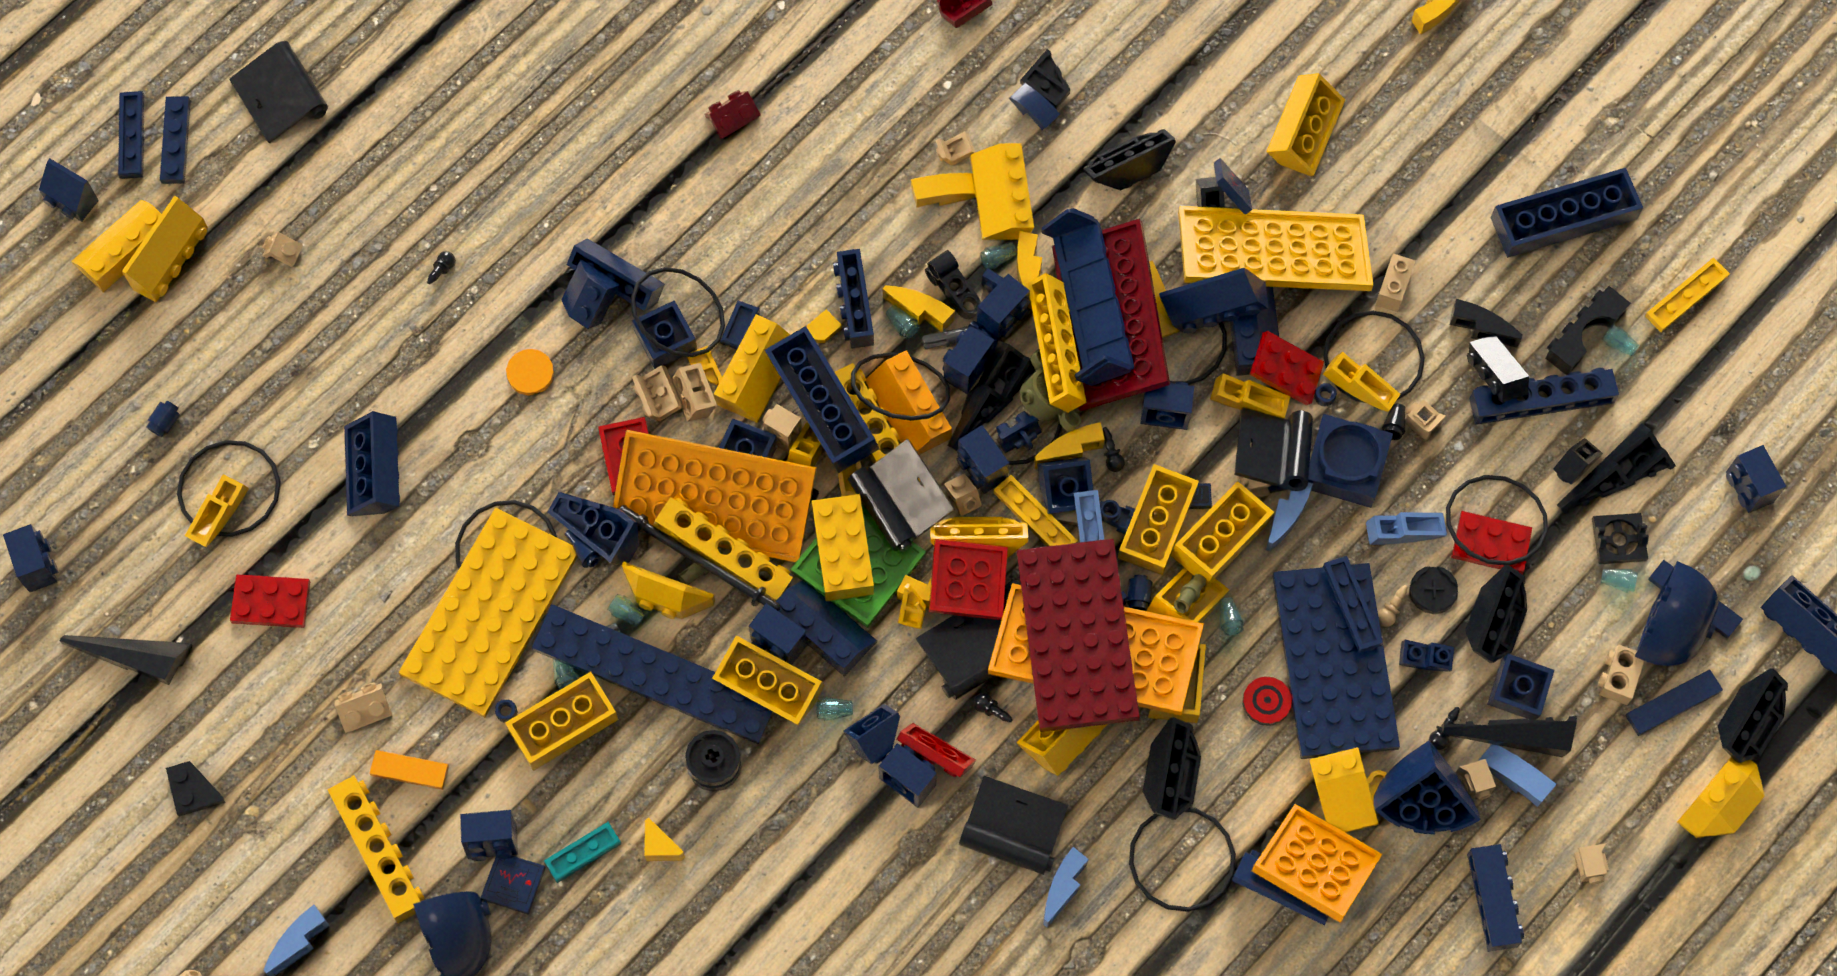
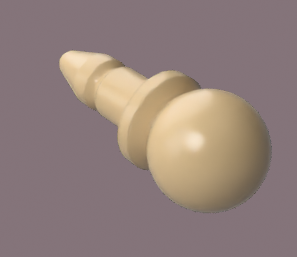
M1403 585L1396 592L1390 604L1385 603V608L1378 612L1379 623L1382 627H1390L1395 623L1396 614L1400 613L1397 608L1406 596L1407 585Z

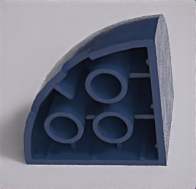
M1676 562L1651 607L1634 657L1656 665H1680L1690 661L1697 655L1706 638L1711 639L1716 625L1712 623L1718 609V596L1713 585L1703 574L1686 564Z
M1429 740L1400 760L1383 778L1374 795V808L1382 817L1398 827L1403 826L1412 829L1415 833L1435 834V832L1448 830L1455 832L1481 820L1477 807L1464 784Z
M464 891L436 896L413 904L423 936L430 945L431 949H429L434 966L441 974L439 976H475L485 964L491 948V928L487 916L491 915L487 900L482 902L476 892Z

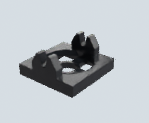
M1641 513L1593 516L1592 524L1599 564L1648 560L1647 544L1649 535H1646L1647 525L1643 523ZM1621 522L1632 526L1637 534L1628 535L1622 530ZM1613 523L1614 532H1612L1611 536H1604L1605 527ZM1622 534L1626 538V543L1621 546L1615 544L1613 535ZM1638 542L1635 550L1626 555L1625 547L1628 543ZM1606 544H1611L1612 547L1616 548L1618 555L1610 552L1606 548Z

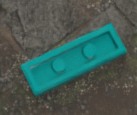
M606 822L545 859L544 863L555 881L559 883L622 843L610 823Z

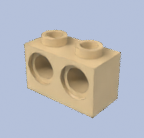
M1392 254L1375 304L1376 306L1398 312L1415 260Z
M701 363L679 368L671 380L683 406L682 409L687 422L709 417L717 404Z
M776 404L773 410L769 409L763 417L764 431L777 435V447L789 453L802 430L801 418Z
M1618 644L1614 651L1610 650L1605 660V664L1608 665L1607 672H1602L1598 682V686L1601 687L1600 696L1625 705L1629 704L1633 698L1644 664V660L1634 657L1636 650ZM1619 659L1626 660L1629 667H1623L1619 663ZM1611 681H1618L1622 689L1614 688Z

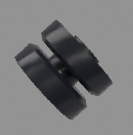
M717 730L703 731L695 736L687 746L685 758L688 773L694 784L701 789L712 792L725 790L733 785L739 777L742 767L739 747L734 739L725 732ZM716 759L717 762L712 763L711 760Z

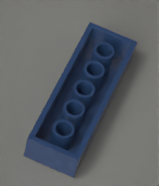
M1625 167L1496 205L1490 218L1505 254L1509 258L1637 220L1643 206Z
M806 326L765 349L771 363L838 473L880 449L868 426Z

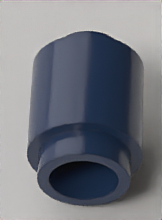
M166 401L165 404L159 402L147 421L149 423L146 428L159 437H163L165 433L168 434L180 416L177 412L179 408L169 401Z
M1138 574L1128 580L1126 600L1128 608L1147 611L1148 606L1151 604L1153 584L1148 579V576Z

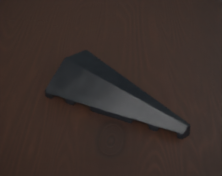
M998 341L947 446L957 451L959 439L984 423H989L1014 400L1013 396L1020 391L1023 383L1036 372L1031 358L1023 355L1010 344Z
M1641 423L1573 488L1557 506L1566 514L1573 507L1578 505L1585 506L1592 499L1599 496L1602 498L1635 485L1637 480L1647 476L1650 478L1654 477L1656 472L1666 468L1673 469L1676 465L1668 452L1661 447L1653 432Z
M64 635L59 640L66 646L125 670L130 669L167 685L170 684L179 665L183 666L193 646L190 643L73 635Z
M1569 716V719L1566 721H1554L1553 717H1546L1545 720H1528V718L1489 720L1488 725H1474L1473 721H1466V724H1448V722H1445L1441 726L1442 735L1563 758L1571 751L1577 716Z

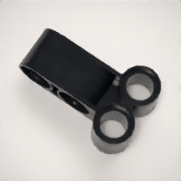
M946 250L927 263L928 267L925 269V273L930 282L941 289L956 312L964 319H971L977 314V306L981 301L958 269L959 265L953 254ZM957 283L961 290L953 291L949 284ZM971 302L974 305V310H966L963 303Z

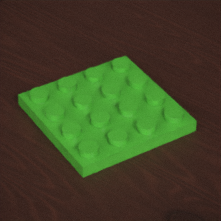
M862 506L874 583V595L832 600L831 602L868 628L897 592L904 576H910L925 557L926 551L914 542H911L913 545L904 552L894 551L868 510ZM815 538L790 571L825 596L817 538Z

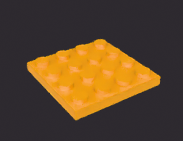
M1294 804L1254 864L1252 872L1341 923L1379 862L1382 853Z

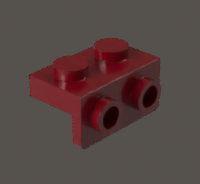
M936 0L941 17L956 29L993 5L991 0Z
M736 90L727 96L729 100L722 104L718 101L708 107L709 112L704 115L710 119L720 138L728 136L761 116L748 91L740 92V90Z

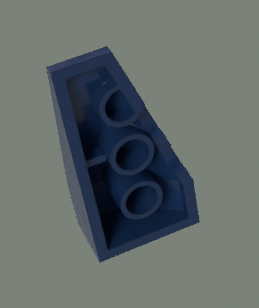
M558 492L547 513L610 563L622 565L623 561L630 563L639 547L637 522L621 509Z

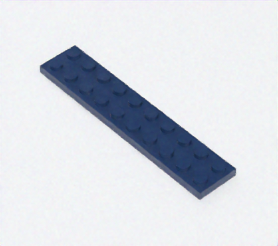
M551 604L532 645V650L583 672H591L595 677L758 745L773 712L712 679L715 674L712 670Z

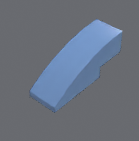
M1308 482V486L1302 491H1290L1288 500L1279 498L1266 550L1271 551L1293 529L1306 506L1313 483Z
M1400 512L1396 516L1374 515L1366 522L1370 545L1410 543L1447 536L1443 513Z
M1492 744L1478 760L1486 759L1490 772L1515 793L1520 792L1537 807L1557 785L1531 764L1499 745Z
M1074 847L1063 859L1051 884L1044 913L1043 925L1046 927L1052 923L1079 891L1080 884L1075 879L1087 866L1089 859Z
M315 905L302 913L278 940L264 967V971L268 976L277 975L314 949L308 940L329 926Z

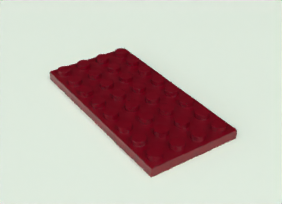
M1140 218L1102 230L1106 257L1109 259L1116 288L1115 294L1119 300L1125 325V336L1128 338L1134 369L1130 373L1094 386L1083 383L1086 403L1078 407L1079 411L1170 385L1144 228ZM1053 245L1056 276L1058 280L1063 282L1055 246ZM1071 319V325H1072V330H1073V335H1074V340H1075V345H1076V351H1077L1079 366H1080V370H1082V369H1083V367H1082V362H1081V358H1080V354H1079V349H1078V345H1077V341H1076V337H1075V332H1074V328H1073V324H1072V319Z
M1114 539L1017 550L1040 732L1140 721Z

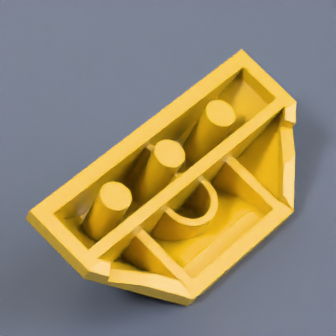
M952 517L942 520L930 528V540L933 545L935 539L1008 547V558L1028 542L1027 523H1019L1016 520L1005 517Z
M623 561L622 569L634 598L639 603V606L645 610L652 611V609H655L667 618L675 619L677 617L684 619L715 604L713 593Z
M1730 757L1679 818L1677 823L1696 838L1734 834L1765 797L1757 764L1752 760L1738 763Z

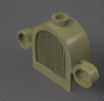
M1037 349L1031 355V362L1036 372L1021 386V402L1034 417L1044 421L1059 419L1061 426L1065 430L1074 431L1081 424V418L1078 415L1081 411L1076 408L1067 413L1050 404L1040 349Z

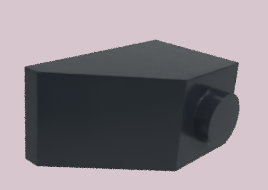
M1216 177L1196 179L1198 207L1225 208L1224 191L1216 183Z
M1584 438L1566 452L1553 470L1557 473L1559 479L1572 485L1603 453Z

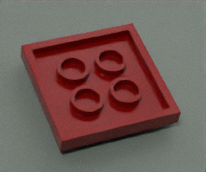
M935 539L929 612L1002 620L1008 547Z

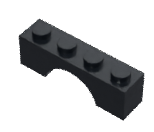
M1608 286L1603 292L1599 290L1591 299L1593 303L1590 307L1584 306L1576 316L1578 320L1574 324L1570 321L1562 330L1564 335L1559 340L1554 338L1548 345L1547 349L1549 352L1545 359L1566 376L1582 361L1587 352L1582 342V332L1589 327L1598 325L1612 328L1631 305L1627 299L1612 287Z

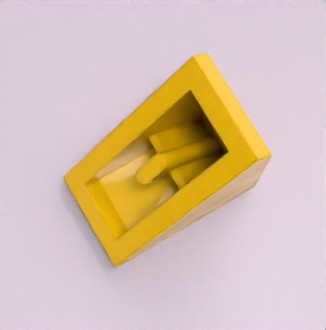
M648 817L645 820L644 856L646 861H682L685 858L684 851Z

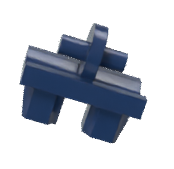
M1023 411L1016 416V425L1010 427L1007 423H1002L996 427L1001 448L1005 454L1014 448L1019 449L1022 446L1028 451L1033 448L1031 441L1038 438L1037 435L1042 433L1038 424V418L1033 415L1030 416L1027 412Z

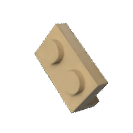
M661 365L643 377L639 375L632 377L635 383L634 390L642 400V409L647 417L662 421L683 408L665 366Z
M375 683L367 684L361 688L362 691L354 694L349 691L339 695L338 700H335V708L345 733L392 716L381 683L377 685Z

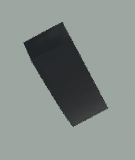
M1456 299L1452 308L1449 325L1472 329L1471 338L1482 339L1496 335L1503 345L1518 348L1522 340V334L1513 325L1486 308Z

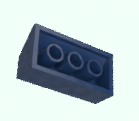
M1246 268L1159 293L1172 325L1185 334L1194 333L1197 331L1196 329L1203 327H1215L1220 322L1236 321L1244 315H1256L1260 311L1268 309L1266 282Z
M1266 286L1268 309L1262 310L1256 315H1244L1236 321H1230L1236 376L1250 375L1263 332L1269 331L1279 337L1273 287Z
M372 411L344 426L347 516L385 514L400 507L396 417Z
M1791 575L1760 608L1764 610L1766 617L1780 624L1788 636L1797 639L1806 652L1814 654L1825 669L1836 674L1837 614Z
M803 580L788 588L776 600L780 604L779 612L806 630L807 645L844 677L877 643L873 636L831 601H826L825 596Z
M1253 849L1251 853L1245 852L1232 881L1320 924H1326L1328 915L1252 872L1253 866L1261 853Z

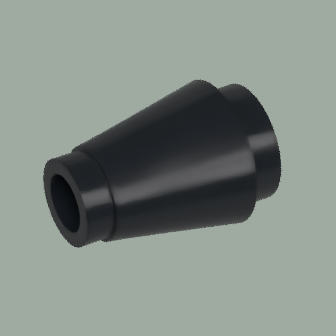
M1395 403L1392 406L1382 426V431L1393 433L1391 440H1399L1405 434L1406 408L1399 403Z

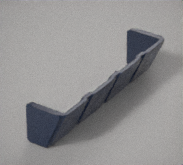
M1075 208L1066 209L1044 225L1041 231L1042 234L1053 238L1083 367L1082 370L1075 374V379L1094 386L1130 373L1134 369V363L1128 338L1125 336V325L1119 300L1115 294L1116 288L1109 259L1106 257V247L1100 223L1094 216Z

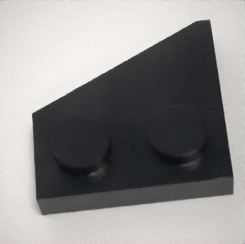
M1048 49L1020 79L1021 85L1026 83L1056 109L1070 94L1071 89L1066 80L1063 79L1062 72L1056 66L1052 59V53Z
M190 761L166 768L176 813L179 817L226 803L223 796Z

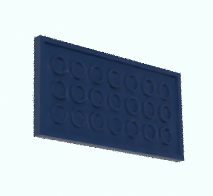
M1370 563L1352 564L1351 567L1382 639ZM1323 567L1273 572L1301 759L1317 758L1357 747L1360 753L1399 750L1400 743L1383 644L1374 649L1361 653L1358 652Z

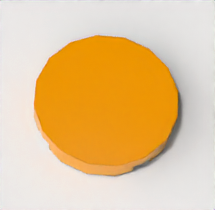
M526 349L514 354L509 360L506 375L512 389L519 394L530 396L538 392L541 393L550 386L554 377V369L551 360L542 351Z

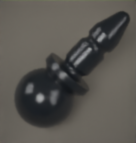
M444 251L438 255L437 260L433 263L434 269L428 276L427 284L434 283L441 274H446L449 269L454 267L456 259L451 252Z
M1103 427L1104 444L1106 450H1108L1107 453H1104V456L1107 457L1106 466L1112 472H1119L1123 469L1125 460L1119 454L1120 449H1115L1112 434L1107 427Z
M980 693L975 696L973 705L978 712L985 713L987 716L994 715L1005 722L1013 721L1008 712L998 707V702L992 700L990 695Z
M1455 707L1449 712L1448 717L1443 723L1454 724V721L1458 718L1460 708ZM1437 725V730L1430 734L1429 741L1437 750H1442L1448 745V737L1450 736L1442 735V727Z

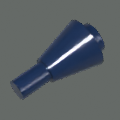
M570 530L565 532V536L573 544L575 552L584 568H592L600 562L601 555Z

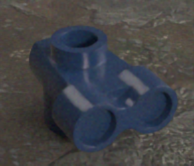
M1114 500L1101 501L1102 521L1117 528V532L1125 535L1135 508L1127 505L1125 508L1120 507ZM1109 512L1112 514V516L1106 515L1105 513Z

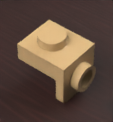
M965 131L947 141H943L940 138L936 140L938 157L941 161H945L951 166L975 153L970 136Z
M277 232L273 236L266 238L262 247L265 249L262 256L265 258L271 256L292 267L303 245Z
M965 473L944 483L946 492L956 503L961 516L982 506L977 488Z

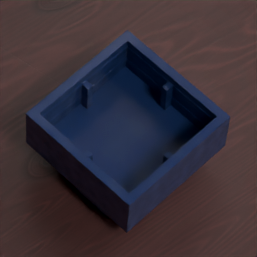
M1323 414L1310 457L1308 482L1313 483L1311 491L1372 508L1393 433L1362 423Z

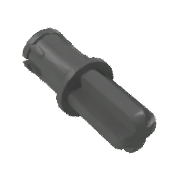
M965 326L948 331L943 329V332L922 336L923 347L925 349L944 345L950 347V344L956 343V339L961 331L966 332L968 327Z

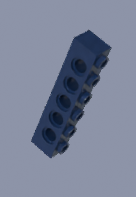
M1596 368L1587 373L1575 371L1561 377L1550 375L1542 380L1529 378L1528 395L1523 396L1525 401H1519L1515 398L1502 402V405H1497L1493 403L1492 399L1499 398L1491 392L1490 387L1487 385L1475 388L1469 400L1475 425L1614 404L1619 396L1613 369ZM1585 385L1593 386L1594 391L1588 390ZM1561 388L1569 389L1572 394L1564 393ZM1538 392H1545L1548 398L1541 397Z

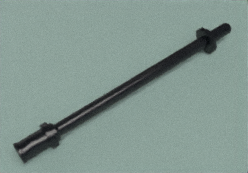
M626 505L620 507L623 512L637 522L638 533L646 532L752 598V606H757L759 603L762 605L767 603L777 611L780 610V604L765 595L766 588L760 587L756 590L649 524L648 517L644 514L639 515Z

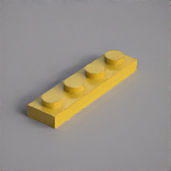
M1713 257L1645 314V317L1660 332H1663L1728 278L1730 273Z
M1012 475L994 489L993 493L1022 522L1027 523V527L1046 546L1078 543V540L1051 514H1048L1047 510Z

